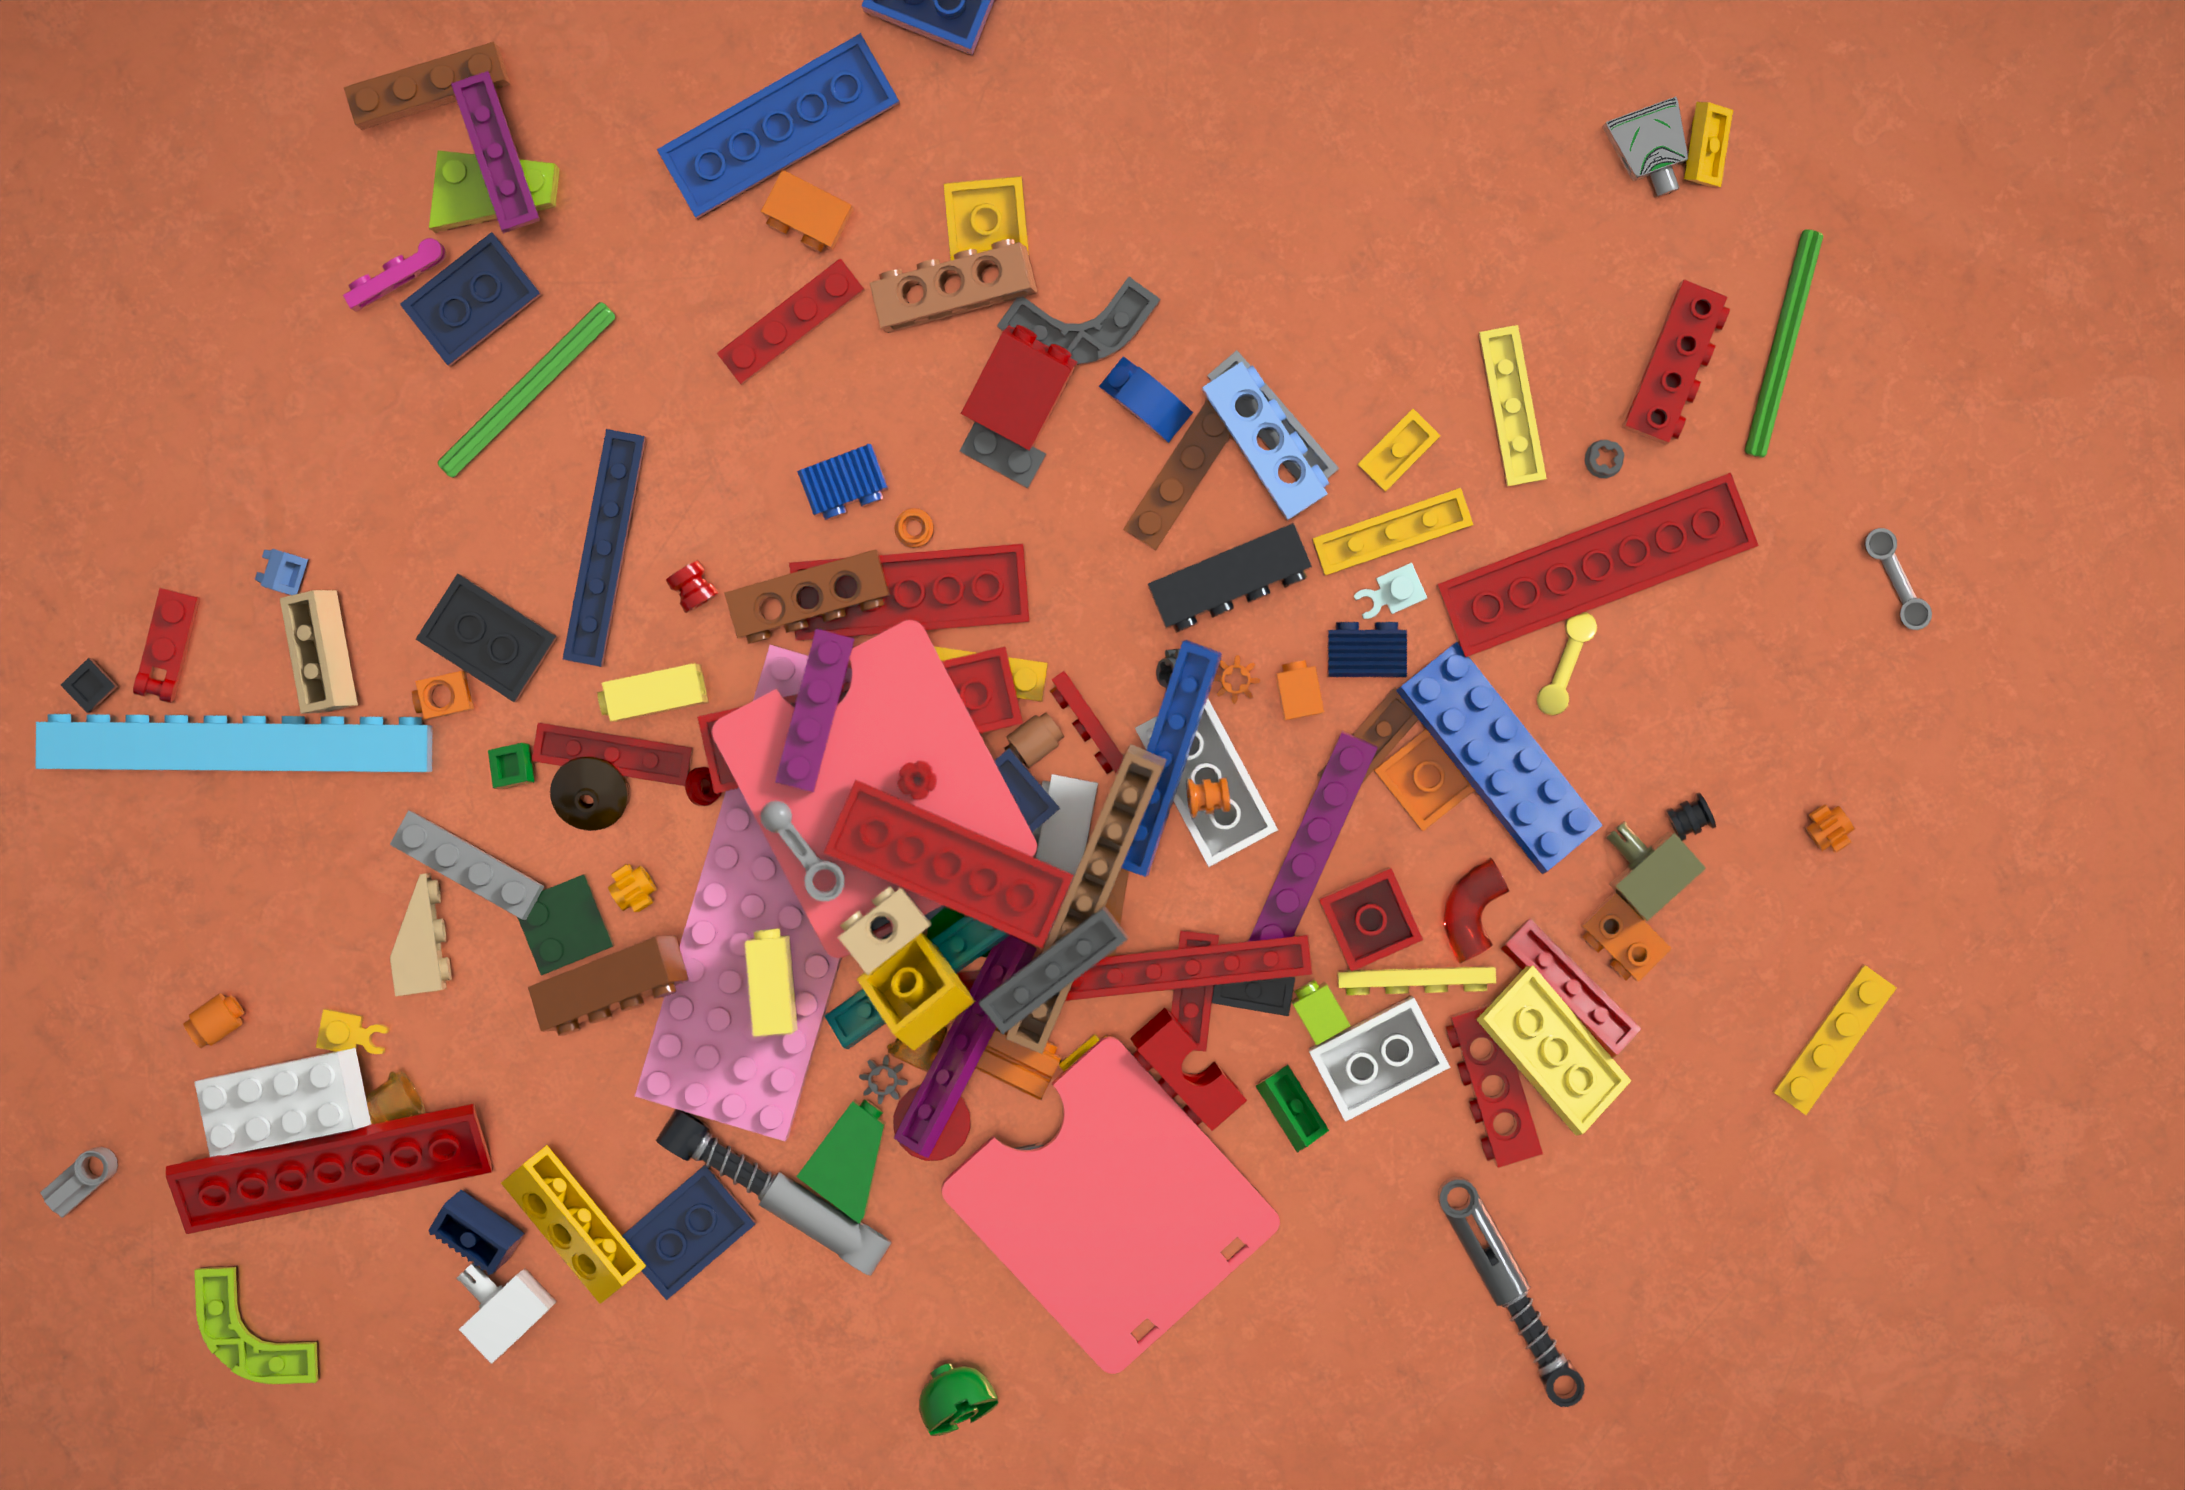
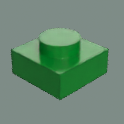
M518 743L488 750L492 786L494 789L501 790L534 782L530 744Z

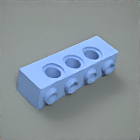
M1240 362L1203 386L1202 391L1288 521L1327 496L1328 493L1324 487L1330 483L1317 464L1310 467L1302 455L1308 449L1295 431L1289 435L1281 421L1287 417L1277 401L1273 398L1268 402L1261 392L1260 388L1265 383L1253 365L1246 369L1243 362ZM1242 396H1250L1258 404L1257 412L1251 417H1242L1235 409L1236 401ZM1272 429L1278 434L1279 444L1275 449L1264 450L1259 447L1256 437L1261 430ZM1290 461L1299 466L1301 475L1298 481L1285 483L1279 478L1278 468L1282 463Z

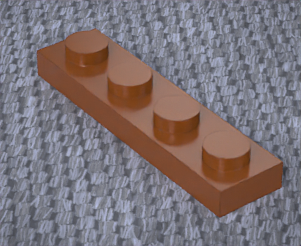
M1208 399L1123 528L1124 531L1155 551L1231 436Z

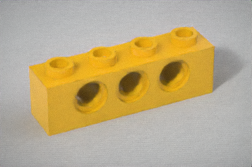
M548 1145L501 1182L507 1192L599 1304L646 1267L644 1262Z

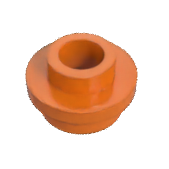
M912 508L903 511L897 517L894 530L896 537L902 544L916 548L925 545L931 539L934 526L931 517L925 511ZM911 521H918L922 526L921 532L916 536H912L907 532V525Z

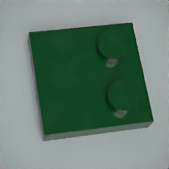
M586 874L543 890L527 919L522 920L518 918L541 976L615 946Z

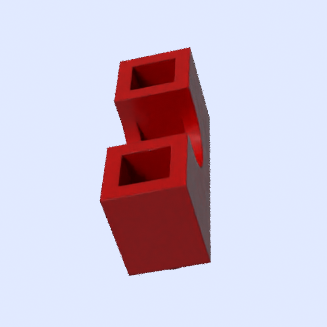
M1166 1007L1130 1038L1137 1049L1132 1054L1147 1072L1154 1068L1160 1074L1161 1078L1157 1081L1172 1099L1177 1095L1183 1099L1186 1105L1182 1109L1197 1126L1204 1122L1213 1131L1247 1101L1240 1088L1216 1062L1198 1074L1182 1072V1064L1185 1057L1197 1047V1044Z

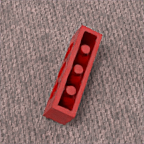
M1489 1003L1450 1015L1452 1025L1445 1026L1452 1049L1459 1047L1464 1062L1458 1063L1457 1067L1463 1086L1471 1084L1475 1100L1468 1102L1475 1124L1482 1122L1487 1137L1480 1139L1486 1160L1494 1159L1495 1165L1499 1168L1542 1155L1543 1152L1516 1065L1477 1021L1478 1017L1491 1005ZM1480 1037L1487 1038L1492 1046L1491 1053L1484 1059H1476L1470 1053L1471 1043ZM1490 1075H1497L1503 1081L1502 1091L1493 1097L1485 1095L1482 1091L1483 1080ZM1504 1112L1512 1114L1515 1120L1513 1129L1506 1134L1497 1133L1493 1127L1495 1117Z

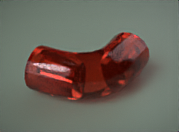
M1492 858L1474 866L1455 882L1445 901L1443 926L1449 946L1458 963L1467 961L1493 946L1483 926L1482 914L1490 902L1508 893L1509 889Z

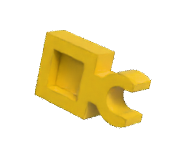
M323 1009L316 1048L335 1052L356 1048L357 1053L359 1044L363 1045L364 1049L371 1054H382L385 1052V1048L375 1046L371 1041V1037L375 1032L388 1033L389 1028L382 1024L363 1028L364 1016Z

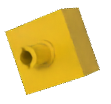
M922 933L917 935L867 975L864 972L857 978V981L893 1035L913 1051L975 1002L938 946Z

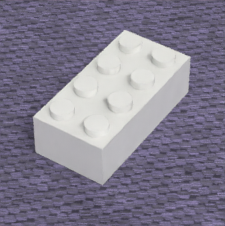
M1207 698L1173 801L1208 867L1278 831V828L1212 704ZM1158 716L1135 728L1146 750ZM1219 778H1227L1230 812H1223L1221 809L1214 810V814L1206 815L1205 811H1199L1196 818H1191L1187 802V779H1192L1194 784H1201L1202 779H1211V782H1218Z
M356 1048L194 1081L210 1157L301 1141L371 1125Z

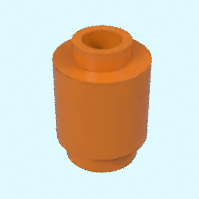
M219 993L190 1013V1019L184 1022L183 1025L188 1035L199 1048H203L207 1044L213 1046L242 1025L240 1017L244 1014V1011L232 995L226 998L223 994Z

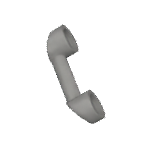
M1886 528L1874 529L1866 538V549L1872 557L1881 560L1903 604L1900 611L1903 624L1913 630L1925 628L1931 621L1932 610L1926 601L1916 597L1895 554L1897 548L1895 535Z

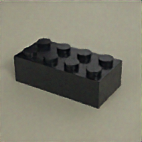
M1292 523L1148 583V588L1165 629L1173 626L1175 632L1178 633L1197 625L1196 616L1209 611L1212 618L1233 610L1232 601L1246 596L1248 603L1269 595L1271 592L1268 586L1282 581L1284 588L1305 580L1307 578L1305 571L1309 570L1312 565L1295 524Z

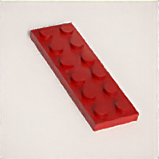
M1024 544L879 555L890 596L882 598L884 605L867 611H861L860 605L845 609V617L824 622L822 616L808 619L809 627L795 631V641L813 640L816 629L846 637L876 635L907 620L920 623L925 631L1030 622ZM840 559L790 562V574ZM844 576L836 583V592L841 598H850L857 591V582L851 576ZM814 587L802 589L798 595L799 605L803 609L814 608L819 602V593Z
M855 780L824 850V853L1040 948H1043L1074 877L1071 873L858 780Z

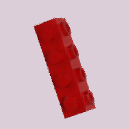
M1687 280L1680 282L1622 428L1664 445L1670 442L1671 437L1678 440L1686 421V417L1681 416L1685 402L1693 403L1701 381L1695 379L1700 365L1708 366L1716 346L1709 343L1715 328L1723 329L1729 315L1730 308L1724 306L1727 296Z

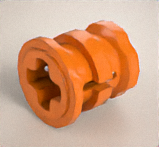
M1219 778L1218 782H1211V779H1202L1201 784H1194L1192 779H1187V802L1191 818H1196L1199 811H1205L1206 815L1214 814V810L1221 809L1223 812H1230L1227 778Z

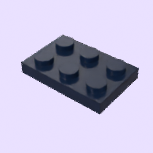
M491 232L400 303V305L444 362L450 367L542 294L496 235Z
M705 1164L624 1233L622 1237L646 1265L641 1270L642 1273L667 1301L756 1224V1221Z

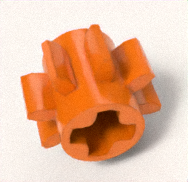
M1236 655L1234 665L1229 667L1221 660L1219 664L1224 672L1222 676L1215 675L1214 681H1221L1223 686L1218 691L1217 696L1219 697L1227 691L1232 694L1231 700L1233 704H1236L1238 694L1244 693L1246 697L1251 699L1253 695L1248 689L1250 683H1260V679L1251 678L1249 673L1254 668L1255 663H1250L1245 668L1240 665L1239 655ZM1233 668L1240 669L1241 676L1247 677V683L1241 684L1239 691L1232 690L1231 684L1225 682L1224 679L1225 675L1232 674Z
M1822 805L1809 814L1813 823L1808 825L1806 830L1822 852L1831 847L1833 852L1837 853L1852 843L1847 835L1854 831L1855 828L1840 806H1836L1830 811L1827 805Z

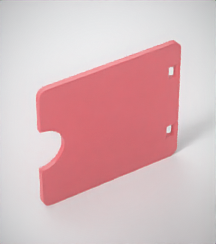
M913 620L904 621L852 649L850 656L852 667L851 685L845 698L837 705L814 792L775 782L795 708L782 697L778 689L718 719L712 729L715 743L825 951L834 958H843L851 954L838 938L845 932L840 925L858 911L863 916L876 908L872 900L888 887H891L894 892L901 888V886L824 853L855 780L1032 857L1037 850L1035 837L924 627ZM908 762H927L932 767V773L937 777L935 789L929 791L928 796L924 799H912L910 795H904L898 787V780L901 777L899 771ZM915 776L913 778V782L915 784H919L921 782V778L919 776ZM781 801L788 805L792 812L791 823L820 859L831 861L840 867L845 882L844 888L838 897L830 901H819L810 896L805 887V867L779 833L767 830L761 823V810L767 803ZM827 869L819 870L813 877L814 886L821 891L832 889L836 883V876ZM903 888L924 915L943 906ZM887 918L890 921L889 923L872 931L877 938H882L893 932L894 926L889 918Z
M1104 1037L1052 1082L1062 1100L1063 1120L1058 1133L1051 1141L1036 1149L1019 1150L1004 1145L992 1136L943 1181L941 1193L949 1206L1104 1372L1116 1374L1131 1364L1273 1236L1279 1228L1280 1219L1269 1203L1190 1119L1184 1110L1164 1091L1152 1075L1140 1065L1130 1051L1118 1039ZM1238 1237L1246 1245L1227 1261L1221 1251ZM1148 1318L1156 1326L1137 1342L1131 1332Z

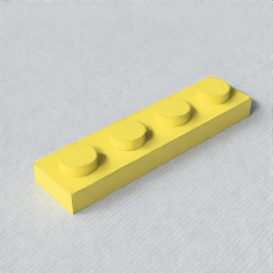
M1515 325L1479 332L1507 487L1546 480L1519 327Z
M1494 966L1337 971V987L1346 988V995L1370 994V987H1385V994L1409 993V986L1423 985L1425 993L1448 992V985L1464 984V991L1466 992L1487 991V984L1496 983V968Z

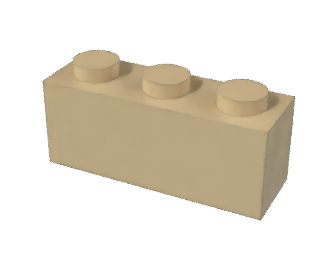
M312 590L280 598L301 714L326 713L357 706L337 590Z

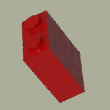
M1008 325L993 349L961 414L1030 451L1039 438L1078 362L1070 358L1072 354L1065 348L1056 344L1047 346L1036 340L1037 335L1030 329L1021 325H1016L1015 328Z

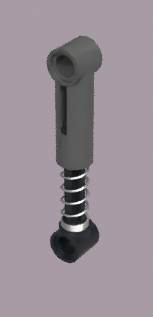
M1463 1177L1447 1179L1438 1190L1440 1207L1496 1306L1502 1305L1503 1308L1506 1307L1512 1316L1510 1321L1515 1322L1520 1331L1518 1335H1522L1527 1343L1525 1349L1531 1350L1535 1357L1533 1363L1539 1364V1378L1543 1383L1546 1395L1554 1404L1560 1407H1570L1577 1404L1582 1399L1585 1391L1583 1378L1573 1367L1571 1361L1565 1359L1566 1357L1563 1353L1558 1352L1555 1347L1557 1340L1551 1339L1547 1332L1549 1326L1542 1324L1540 1320L1541 1313L1535 1311L1532 1306L1533 1299L1527 1297L1531 1286L1477 1190L1469 1180ZM1456 1187L1466 1189L1469 1194L1467 1203L1460 1208L1450 1206L1447 1201L1449 1192ZM1471 1214L1489 1244V1247L1484 1250L1465 1217ZM1561 1376H1570L1574 1380V1388L1567 1395H1559L1553 1389L1555 1380Z

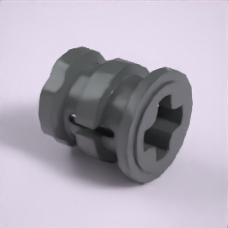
M1599 440L1588 447L1584 462L1587 470L1593 476L1607 479L1620 471L1623 465L1624 452L1617 442ZM1602 448L1605 453L1609 451L1614 453L1615 457L1611 460L1612 468H1609L1606 464L1601 466L1597 464L1596 459L1600 456L1598 449Z

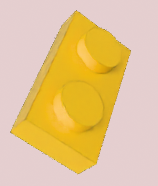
M1696 102L1688 160L1686 161L1685 180L1709 187H1721L1733 114L1732 109L1709 102Z
M1412 409L1357 465L1386 492L1441 435Z

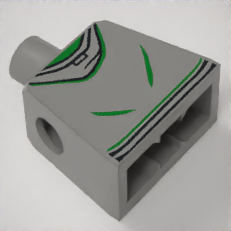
M1677 97L1605 122L1603 129L1633 181L1650 176L1658 197L1680 189L1672 167L1685 163L1688 160Z

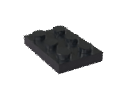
M458 573L416 637L417 641L513 702H517L557 639L556 635Z

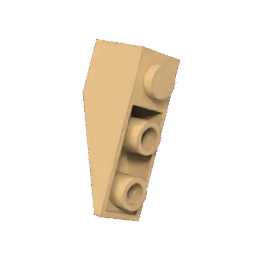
M431 873L419 875L390 956L395 996L447 989L446 981H451L452 978L449 958H442L440 943L446 942L445 924L443 918L437 919L435 907L436 903H441L440 887L438 880H432Z

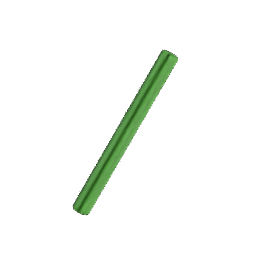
M1805 229L1800 237L1745 448L1746 454L1763 458L1767 455L1823 240V234L1818 231Z
M602 302L597 303L438 460L437 464L451 478L455 477L615 320L616 316L611 309Z

